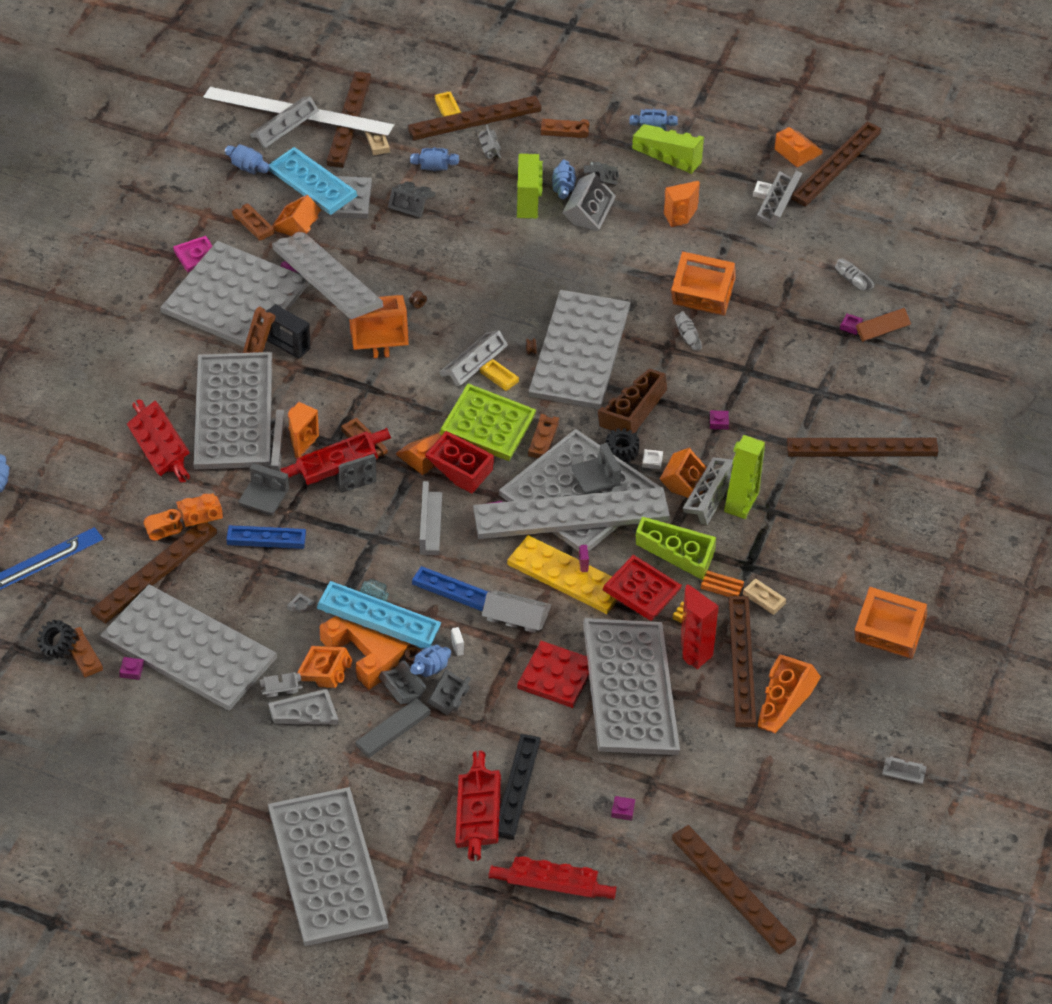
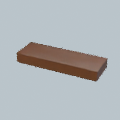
M905 308L855 326L862 342L907 327L911 325Z

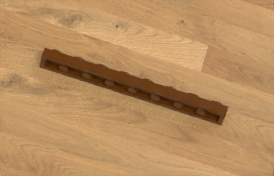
M354 72L341 114L360 117L370 85L371 73ZM337 126L327 158V166L344 168L356 129Z
M535 95L409 124L408 132L412 140L415 141L540 112L542 106Z
M867 121L792 194L791 200L806 207L881 134L882 128Z
M787 438L786 442L788 457L938 456L939 452L937 438Z
M208 522L196 524L91 609L92 615L103 623H108L129 606L149 584L151 586L155 585L217 535V529Z
M729 596L735 727H756L749 596Z
M689 825L672 834L673 842L779 955L796 944L797 939Z

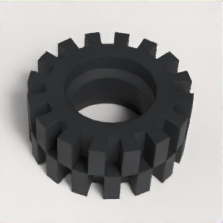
M618 428L616 432L612 430L611 434H607L605 443L608 444L613 455L623 462L627 460L628 463L631 462V459H636L639 452V437H637L636 433L632 434V430L626 432L625 428H623V431H620V428ZM625 444L628 445V447L621 448L616 445Z
M60 620L46 622L47 627L44 625L41 627L43 632L39 631L38 633L41 637H37V641L40 642L37 645L41 648L42 652L56 659H59V657L64 658V654H70L69 649L73 650L74 647L71 645L76 644V640L73 639L76 638V634L73 633L75 630ZM61 632L59 642L53 646L54 637Z

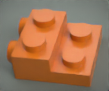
M214 493L203 494L195 498H185L182 501L176 502L185 527L223 518L221 504Z
M311 646L297 673H300L301 681L316 682L318 687L336 688L338 683L343 682L344 672L346 668L351 667L352 658L346 647Z

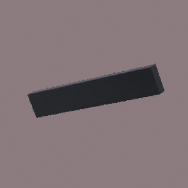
M521 734L499 811L498 837L515 839L540 747L541 737Z

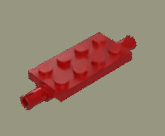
M136 400L139 406L133 402L132 407L137 412V415L126 423L158 475L162 476L166 472L171 471L175 473L179 482H186L184 475L187 479L190 478V475L184 468V457L190 453L157 401H153L146 407L143 400Z
M387 428L372 434L366 431L296 458L295 464L280 468V470L288 474V478L298 474L303 475L307 485L316 483L338 474L340 464L372 454L378 458L375 444L391 439Z
M480 750L478 751V756L477 751L473 752L472 767L467 774L459 775L455 844L457 848L468 847L467 857L470 861H475V855L476 860L479 861L481 859V845L497 844L499 835L501 774L499 770L490 771L486 769V753Z
M525 856L515 857L512 867L509 869L490 866L489 879L507 881V884L591 898L602 897L615 900L617 886L598 884V871L589 867H573L566 863L555 864L548 860H532Z

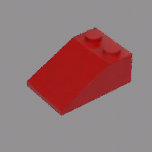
M445 431L425 454V457L456 486L471 494L493 471L494 455L448 431Z

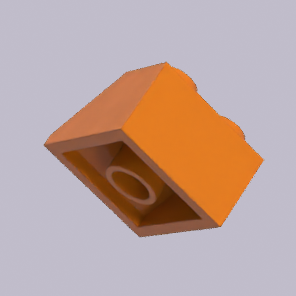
M790 127L776 134L775 150L797 168L823 154L819 147L800 132Z
M699 181L666 187L664 215L671 227L688 224L698 209Z
M307 194L286 205L272 227L274 231L293 236L297 232L307 234L311 230V224L319 218L317 215L321 208Z
M298 402L288 412V429L295 458L301 457L319 436L318 410L301 402Z
M690 448L673 453L660 480L672 493L689 498L707 467Z

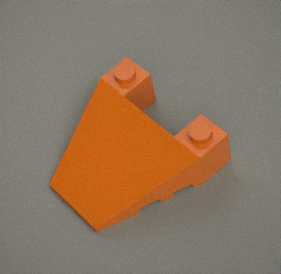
M334 616L320 625V641L326 647H343L347 643L352 642L366 656L356 662V678L368 690L382 682L379 679L382 671H389L399 664V660L405 655V651L409 647L414 646L408 642L400 641L397 638L382 634L368 627H363L352 621L344 620L338 616Z

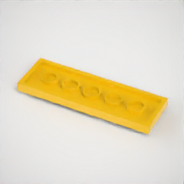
M529 535L507 560V565L605 614H608L618 601L602 590L605 583L612 576L590 565L588 572H581L578 559Z

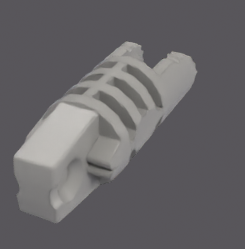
M843 258L838 259L835 268L851 284L861 291L874 287V282L854 264Z
M682 311L675 316L677 328L684 342L691 346L693 350L700 351L702 343L699 339V333L692 320Z

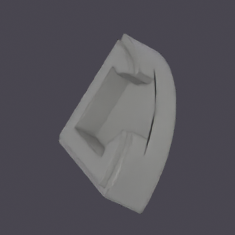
M299 593L287 605V609L293 612H305L315 607V601Z

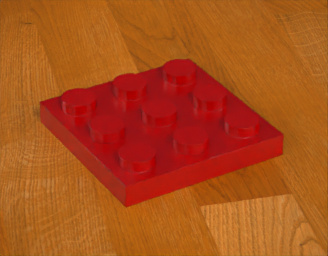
M632 555L605 583L602 590L652 621L680 591L682 585L640 558Z
M540 641L517 683V689L573 708L589 679L587 656Z

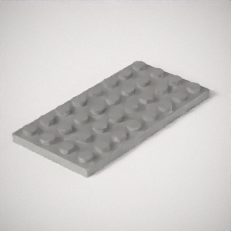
M560 290L529 388L528 397L600 409L631 302Z
M272 352L198 355L194 470L249 468L253 463L270 467Z
M150 584L100 635L101 641L132 658L144 659L146 666L228 711L233 708L277 659V653Z
M584 618L583 627L598 752L678 755L680 746L662 622Z
M350 787L268 804L304 947L389 928Z

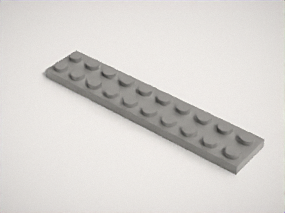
M297 232L293 236L281 238L277 242L272 243L273 250L349 319H354L383 307V301L306 233Z
M663 487L473 505L478 539L639 524L642 516L660 522L669 521L670 519Z

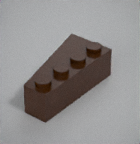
M649 368L633 381L631 387L623 389L620 396L616 399L613 397L608 401L609 404L605 408L601 407L597 410L599 427L611 431L614 430L615 432L618 428H620V431H623V428H625L626 432L632 430V434L636 433L667 391L666 374Z

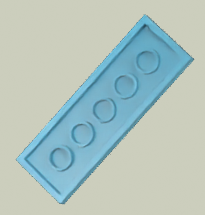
M295 147L269 164L270 172L303 196L308 194L321 209L330 215L358 196L356 190Z
M332 581L329 582L317 606V609L392 636L400 641L416 645L419 648H428L432 645L441 625V622Z

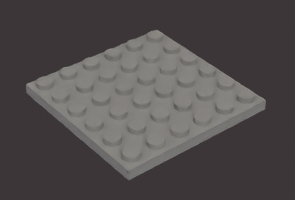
M217 241L160 309L161 313L244 347L257 307L260 306L266 311L276 304L288 311L310 282L298 273Z
M577 429L573 430L499 490V496L511 502L586 495L581 489L571 466L598 458L597 454L600 451V445ZM614 455L621 468L620 485L590 494L660 488V486ZM619 526L552 533L578 552L580 545H587L589 552Z

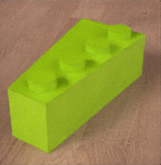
M643 124L633 135L632 149L692 174L702 163L704 137H692L689 133L684 135L678 134L674 130L668 132L660 127Z
M519 154L517 218L538 219V197H542L543 161H539V154Z
M743 435L740 442H736L734 447L735 456L732 462L733 468L724 508L725 513L746 519L760 491L765 442Z
M642 516L636 530V545L703 580L715 552L716 537Z

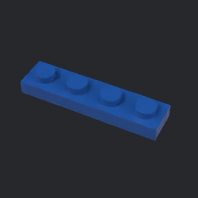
M229 525L226 541L227 545L304 549L306 529Z
M422 566L412 579V585L483 611L488 591Z

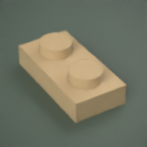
M365 131L373 155L390 153V147L385 135Z
M754 579L743 589L744 596H749L750 600L772 615L786 604V598L757 579Z

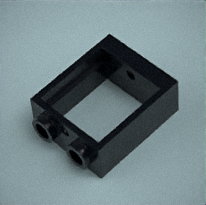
M276 304L265 311L275 315V320L271 324L267 338L269 343L298 359L311 349L310 324ZM280 326L292 332V335L280 329Z

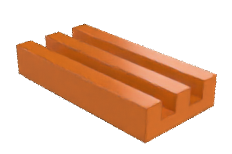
M708 570L701 583V589L727 597L740 596L744 586V581Z

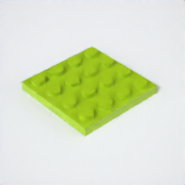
M468 383L443 424L440 435L448 431L496 457L510 461L535 417L536 409Z

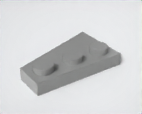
M328 689L268 703L274 724L339 725Z

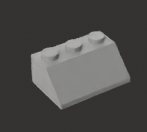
M592 172L579 179L562 213L573 225L598 231L616 195L605 183L600 182V178Z
M493 590L487 592L482 616L487 617V621L498 623L500 620L506 622L505 625L517 628V625L525 627L524 630L536 632V630L543 628L551 604Z

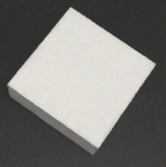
M757 181L753 197L765 199L772 184Z
M644 449L642 468L661 470L663 451Z
M459 627L452 628L451 642L457 656L464 655V641Z

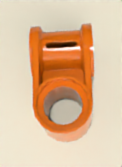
M169 509L162 513L150 515L143 522L149 538L154 541L178 534L183 529L180 521L181 514L176 509Z

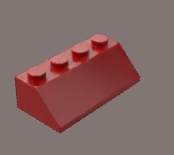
M687 584L685 586L681 627L682 659L688 665H692L698 670L713 657L719 606Z

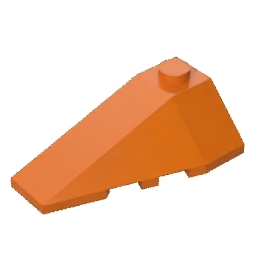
M438 432L411 442L396 452V455L420 474L424 475L435 467L425 457V454L442 435Z
M781 654L770 670V682L765 691L766 699L762 705L757 725L758 728L772 733H776L811 695L821 678L812 664Z

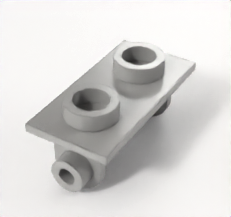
M486 125L487 130L479 133L484 155L488 159L493 158L495 155L501 158L499 151L502 149L498 141H495L498 139L494 130H490L488 125Z
M300 673L281 674L282 682H279L278 675L263 677V679H260L261 688L265 687V690H261L262 695L266 694V697L278 696V692L286 691V694L297 693L298 689L303 688L301 684H298V681H301Z
M890 756L885 759L882 775L923 785L927 766H923V763L919 764L910 761L907 763L902 759Z

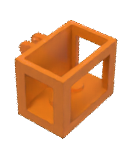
M682 251L671 289L673 304L725 316L736 279L735 263ZM687 261L723 268L726 270L725 273H722L718 271L687 265Z
M403 295L379 297L383 301L382 308L354 319H349L354 350L373 348V358L375 359L378 358L377 348L384 347L383 352L385 358L389 357V347L409 345L407 310Z
M869 587L855 627V641L913 659L927 618V604Z

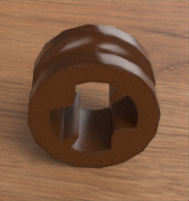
M417 290L411 294L409 302L416 309H419L425 305L427 297L420 290Z
M535 338L532 340L526 339L527 355L537 353Z
M409 647L405 651V661L409 666H412L414 663V655L422 651L420 648Z

